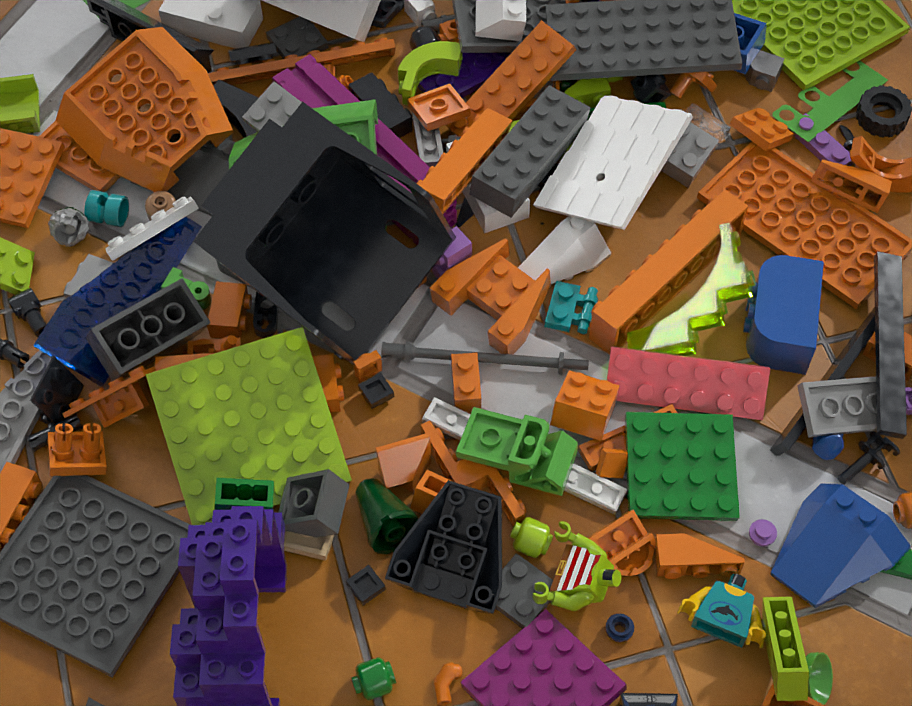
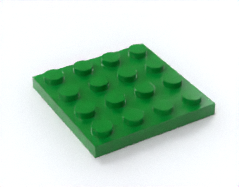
M626 412L625 439L626 451L628 453V511L634 510L639 519L738 521L740 513L733 415Z

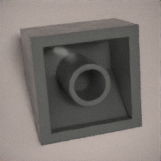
M329 469L288 477L279 512H282L285 531L316 538L338 534L349 484Z

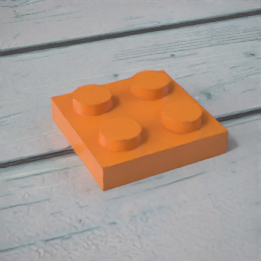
M451 84L407 99L408 107L427 131L471 116L470 107Z
M761 108L736 115L729 124L765 151L790 142L795 134L788 129L786 124L776 121L770 116L769 112Z

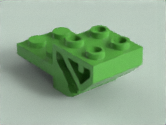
M473 407L457 447L456 457L509 471V481L511 483L562 496L578 452V442L563 430L548 434L550 425L545 419L524 415L523 419Z

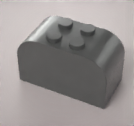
M183 278L93 327L85 339L111 380L114 381L122 376L124 379L129 377V372L141 366L146 367L155 362V357L165 356L199 335L211 322Z

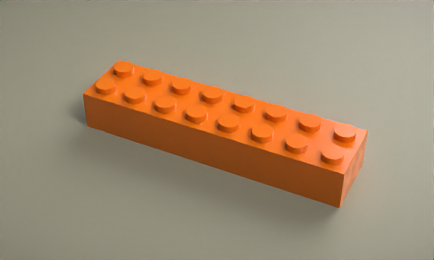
M726 189L718 196H712L707 206L703 210H697L689 223L686 225L682 224L670 240L666 239L660 245L654 255L650 254L645 258L642 266L637 271L634 269L628 274L624 283L620 286L616 285L603 302L599 301L594 305L591 311L592 319L589 325V339L609 355L611 346L622 348L741 235L748 205Z

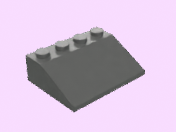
M181 134L172 135L170 142H177ZM225 139L217 147L210 141L206 142L174 171L179 181L167 192L171 193L176 200L184 196L187 199L191 196L199 208L197 209L198 211L213 216L201 205L229 171V156L235 142Z

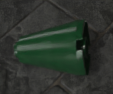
M365 479L360 482L355 494L368 543L378 554L394 553L395 549L417 522L418 516L378 479Z

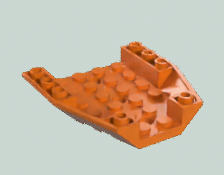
M163 27L134 31L64 92L56 116L57 123L99 167L152 192H167L179 181L174 173L179 166L206 142L210 141L217 147L234 132L206 69ZM122 74L119 81L111 82L114 75ZM144 104H151L148 111L140 112ZM181 134L177 142H170L172 135Z

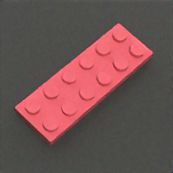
M611 346L607 381L620 385L616 401L667 407L672 404L675 409L711 414L733 415V417L763 420L770 367Z

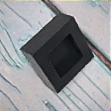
M382 373L358 384L359 391L371 409L395 397L394 391Z
M369 565L346 580V585L363 606L386 590L384 583Z

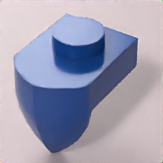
M843 434L813 437L812 449L823 460L836 458L844 448Z

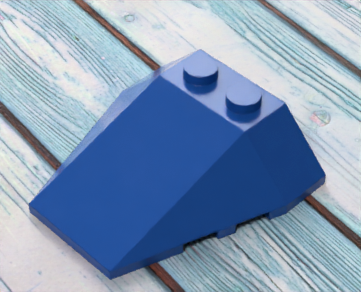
M821 483L803 501L771 570V576L814 608H817L845 593L849 587L859 582L864 583L870 580V576L894 567L911 549V545L891 518L843 484Z

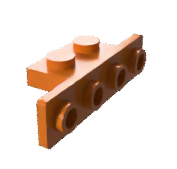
M143 366L129 372L130 378L124 380L122 376L108 383L110 389L105 391L101 387L89 393V400L85 401L84 398H80L70 403L71 409L62 413L64 418L92 405L103 427L106 428L149 406L138 381L146 377V374L155 372L156 369L154 366L146 370Z

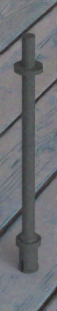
M382 342L381 358L404 359V362H410L414 358L451 360V354L477 353L478 362L558 368L559 375H562L563 369L588 370L589 360L564 358V352L559 353V358L418 348L412 345V342H406L405 344Z

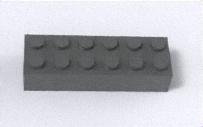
M549 85L472 175L469 195L512 218L576 139L588 119L590 107Z

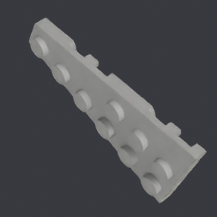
M45 344L24 365V370L14 379L10 378L4 384L5 388L0 392V472L6 462L16 463L27 442L26 437L30 436L40 417L41 410L30 399L52 356H55L66 367L72 356L69 350Z

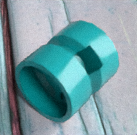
M92 190L89 192L85 202V217L91 222L103 223L105 221L107 225L123 227L129 213V199L127 196L116 194L109 196L106 192Z

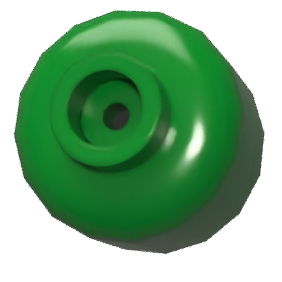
M380 657L359 663L355 669L356 676L351 677L356 694L362 692L366 700H373L390 694L393 688L392 685L396 684L390 662H385Z

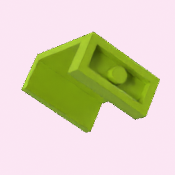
M34 74L0 78V128L25 134L40 132L39 88Z

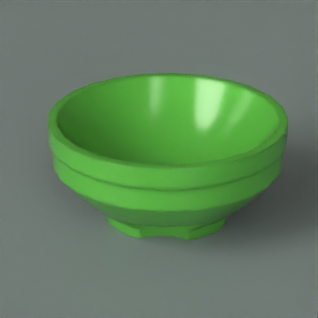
M811 652L805 656L809 670L808 697L825 705L832 690V665L825 653Z

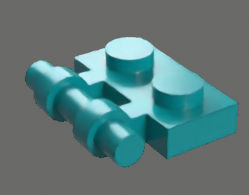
M556 281L544 327L569 333L572 324L578 326V333L587 334L592 319V308L598 302V290L594 287H589L587 294L581 295V286ZM576 306L583 307L582 313H575Z

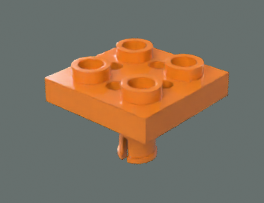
M709 72L681 73L669 91L681 99L692 82H696L711 93L715 90L717 84L712 80L714 76Z

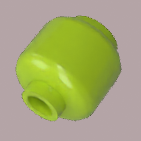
M526 517L522 523H515L510 537L514 539L513 548L516 551L529 557L537 558L540 554H546L553 535L550 534V527L547 524L531 517Z

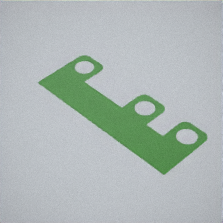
M859 60L857 62L860 66L859 70L850 71L847 68L843 69L853 79L832 95H826L815 86L802 90L798 94L801 100L813 107L807 113L809 116H803L789 105H782L772 115L776 120L786 124L790 130L809 142L818 133L825 130L855 107L867 89L883 85L888 79ZM807 91H815L820 95V99L818 101H809L806 99L805 93ZM782 110H789L794 113V119L790 121L783 120L779 113ZM808 117L814 122L813 128L811 130L801 129L799 127L801 118Z

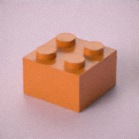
M569 370L555 400L550 425L601 441L613 413L620 385Z

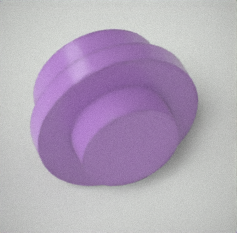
M759 519L751 524L749 536L754 544L761 547L769 546L776 540L777 529L772 522Z

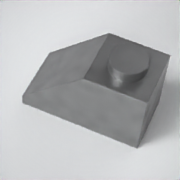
M760 50L744 76L750 85L772 92L781 73L784 58Z

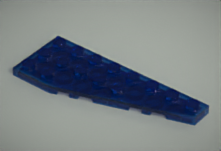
M184 217L125 254L101 272L99 276L86 283L72 296L63 300L33 346L51 357L55 356L62 364L102 387L109 375L85 337L93 327L162 290L161 286L173 267L177 268L202 226L190 218Z

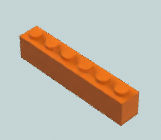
M486 108L481 115H476L470 128L466 127L461 138L453 141L447 153L444 152L440 156L437 165L429 168L424 180L420 179L417 182L419 186L433 197L442 214L472 180V175L509 133L513 120Z

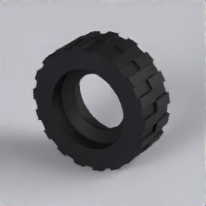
M879 85L878 87H871L860 98L856 110V120H858L859 126H862L864 131L869 132L873 136L877 135L884 138L898 135L905 129L912 112L911 101L908 100L905 93L903 94L901 90L891 86ZM874 105L888 106L895 111V116L893 118L880 117L872 111Z

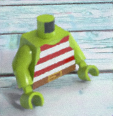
M561 521L559 526L566 530L567 533L559 534L554 531L555 537L559 542L570 541L572 544H566L550 592L546 583L537 582L534 584V589L544 594L533 593L532 598L537 604H544L548 600L551 601V605L577 611L591 603H598L604 600L608 586L618 587L620 585L621 573L619 570L614 569V565L607 559V553L600 546L579 533L577 535L573 534L570 525L567 522Z

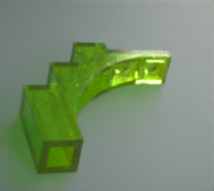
M729 222L719 225L721 237L719 256L711 274L700 290L685 305L670 316L645 328L627 332L628 349L681 356L697 354L696 343H699L698 331L724 326V315L728 314L726 303L753 297L752 286H756L755 276L752 270L748 271L745 262L742 260L741 253L737 251V247L741 246L738 231L733 232Z

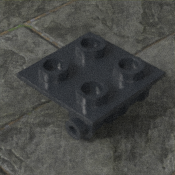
M52 356L30 399L41 410L40 421L44 424H49L52 421L55 424L66 419L62 413L71 409L69 404L78 399L84 385L55 356Z

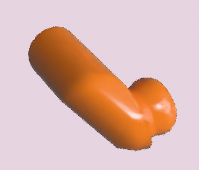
M453 662L444 664L435 677L434 686L437 705H448L452 702L449 685L453 680H458L462 676L463 671L459 664H454Z

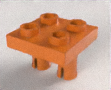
M66 423L65 431L63 432L62 424H57L55 432H48L47 444L50 476L106 475L107 466L103 431H101L99 424L93 423V431H90L91 425L87 423L83 427V432H73L72 425Z

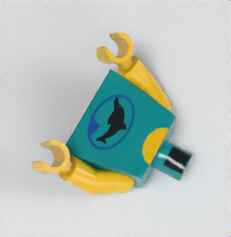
M732 574L728 584L716 581L712 587L705 586L688 599L682 600L677 614H680V612L687 613L689 615L688 620H693L691 627L741 648L744 642L746 645H750V641L757 642L760 645L759 648H763L766 632L763 630L759 608L753 604L754 596L744 591L747 580L743 576Z

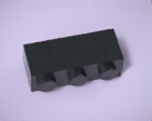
M371 72L349 84V91L360 101L376 100L377 117L399 138L412 132L413 117L411 112L407 108L404 109L399 103L397 96L387 90L382 79H378Z

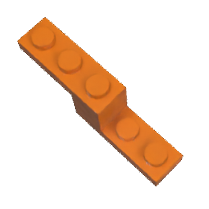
M430 420L421 424V435L429 433L431 454L446 479L478 490L488 487L492 494L502 497V510L512 527H514L516 522L522 523L527 513L521 499L516 500L512 493L513 488L507 477L503 478L498 471L499 468L465 459L458 461L454 451L451 448L447 449L445 446V438L442 431L438 427L434 428Z

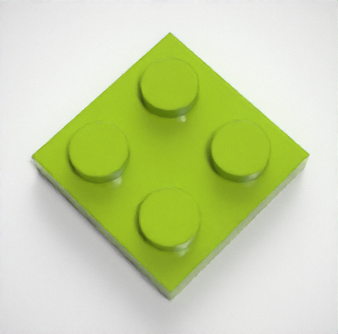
M1 237L0 289L16 295L29 288L35 252Z

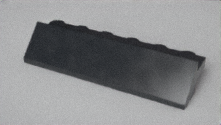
M87 0L89 11L99 16L100 22L109 26L112 37L123 42L136 30L163 27L208 73L212 72L209 55L214 50L119 0Z

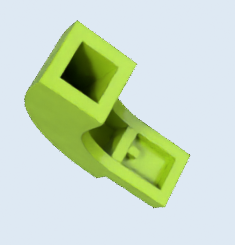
M439 41L428 43L414 49L402 60L398 68L399 94L402 95L403 105H408L407 99L415 96L417 87L424 78L434 74L459 75L463 53H461L458 42Z

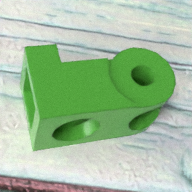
M173 267L161 288L163 289L183 278L202 310L207 309L212 302L208 285L201 281L193 282L184 278L182 270Z

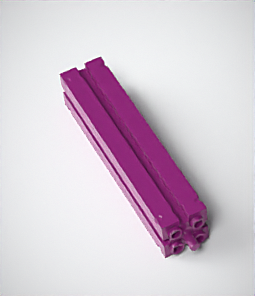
M311 54L296 62V68L292 71L287 68L273 77V82H276L311 108L361 102L321 63H318ZM378 118V124H375L377 155L415 183L420 179L424 180L430 167ZM389 176L390 178H392L393 180H395L397 183H399L401 186H403V187L406 188L408 191H410L406 186H404V185H403L402 183H400L398 180H396V179H394L393 177ZM457 198L443 214L451 229H453L452 227L457 222V210L455 209ZM392 220L397 227L418 245L419 238L397 221Z

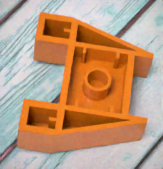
M505 238L446 270L430 287L432 302L450 316L469 299L496 319L497 322L488 330L489 345L501 354L513 355L525 343L550 288L551 281L548 268L534 280L506 260L510 254L508 240Z

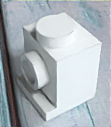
M404 0V11L418 28L421 27V20L435 19L436 14L433 11L435 10V5L432 0Z

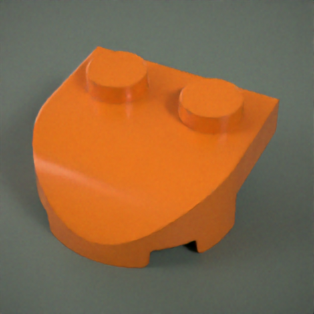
M634 510L628 511L588 537V539L594 541L607 553V559L614 565V569L620 571L621 576L641 574L653 562L654 548H656L654 536L652 533H647Z

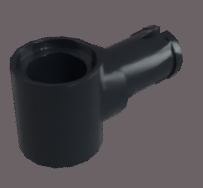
M31 287L7 299L17 318L27 321L37 337L44 336L49 332V327L41 316L40 308L42 306Z

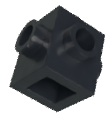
M663 74L636 76L630 81L634 89V96L643 104L663 102L671 95L665 83L667 81L666 77Z

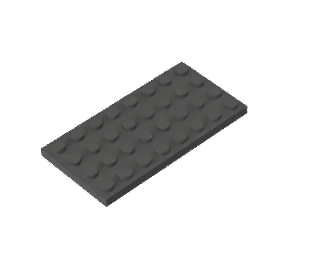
M614 0L546 5L547 25L576 48L572 56L551 77V81L741 70L742 68L732 0Z

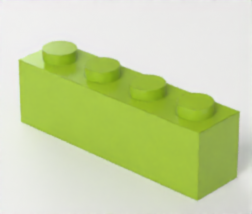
M763 597L762 624L763 630L766 632L765 643L776 700H808L809 670L792 597Z

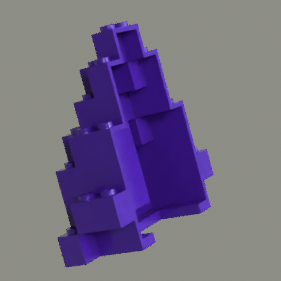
M232 506L231 510H213L212 522H206L205 525H188L187 538H180L178 568L194 608L181 609L180 624H172L170 656L176 666L173 698L177 706H280L279 698L269 697L264 682L266 649L257 624L259 592H286L287 563L284 555L285 524L282 512L274 513L273 509L264 510L263 506Z

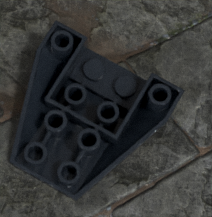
M448 480L395 549L385 579L415 593L467 610L494 614L502 589V497Z

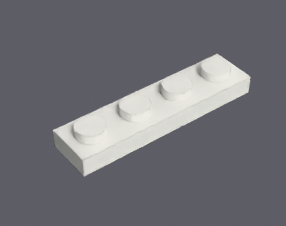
M185 196L179 198L172 204L174 207L166 212L164 209L156 212L151 216L152 220L144 225L139 223L129 230L130 234L123 238L117 236L109 241V246L105 248L107 254L112 261L199 209L191 196L187 199Z

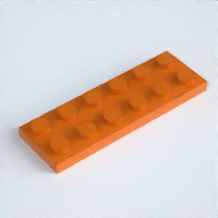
M541 20L466 102L470 107L471 116L449 123L446 126L459 137L466 127H471L476 115H481L486 108L513 120L576 51L575 46Z

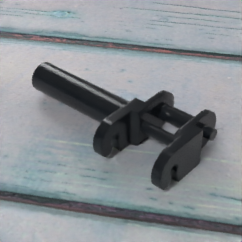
M870 432L871 438L866 442L860 441L858 443L860 450L865 453L837 477L839 482L845 485L869 463L873 465L878 463L879 469L884 468L883 460L876 453L881 449H886L888 452L894 450L893 455L897 456L900 454L899 448L886 436L882 438L877 432ZM873 442L879 445L875 449L870 447Z

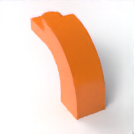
M863 136L853 138L850 158L855 163V168L871 171L892 181L891 192H912V157L902 160L888 159L877 154Z

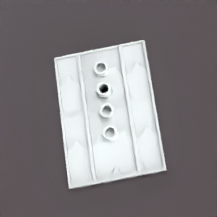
M615 96L602 97L589 120L584 123L571 148L564 154L553 175H550L533 205L539 209L625 230L691 122L692 114L678 109L672 110L658 105L643 104L635 100L619 99Z

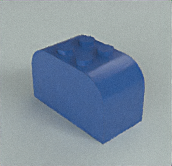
M779 255L769 258L761 266L757 281L752 282L750 295L747 297L745 311L748 312L743 325V332L747 333L746 349L748 355L758 365L770 367V369L806 375L816 350L824 261Z

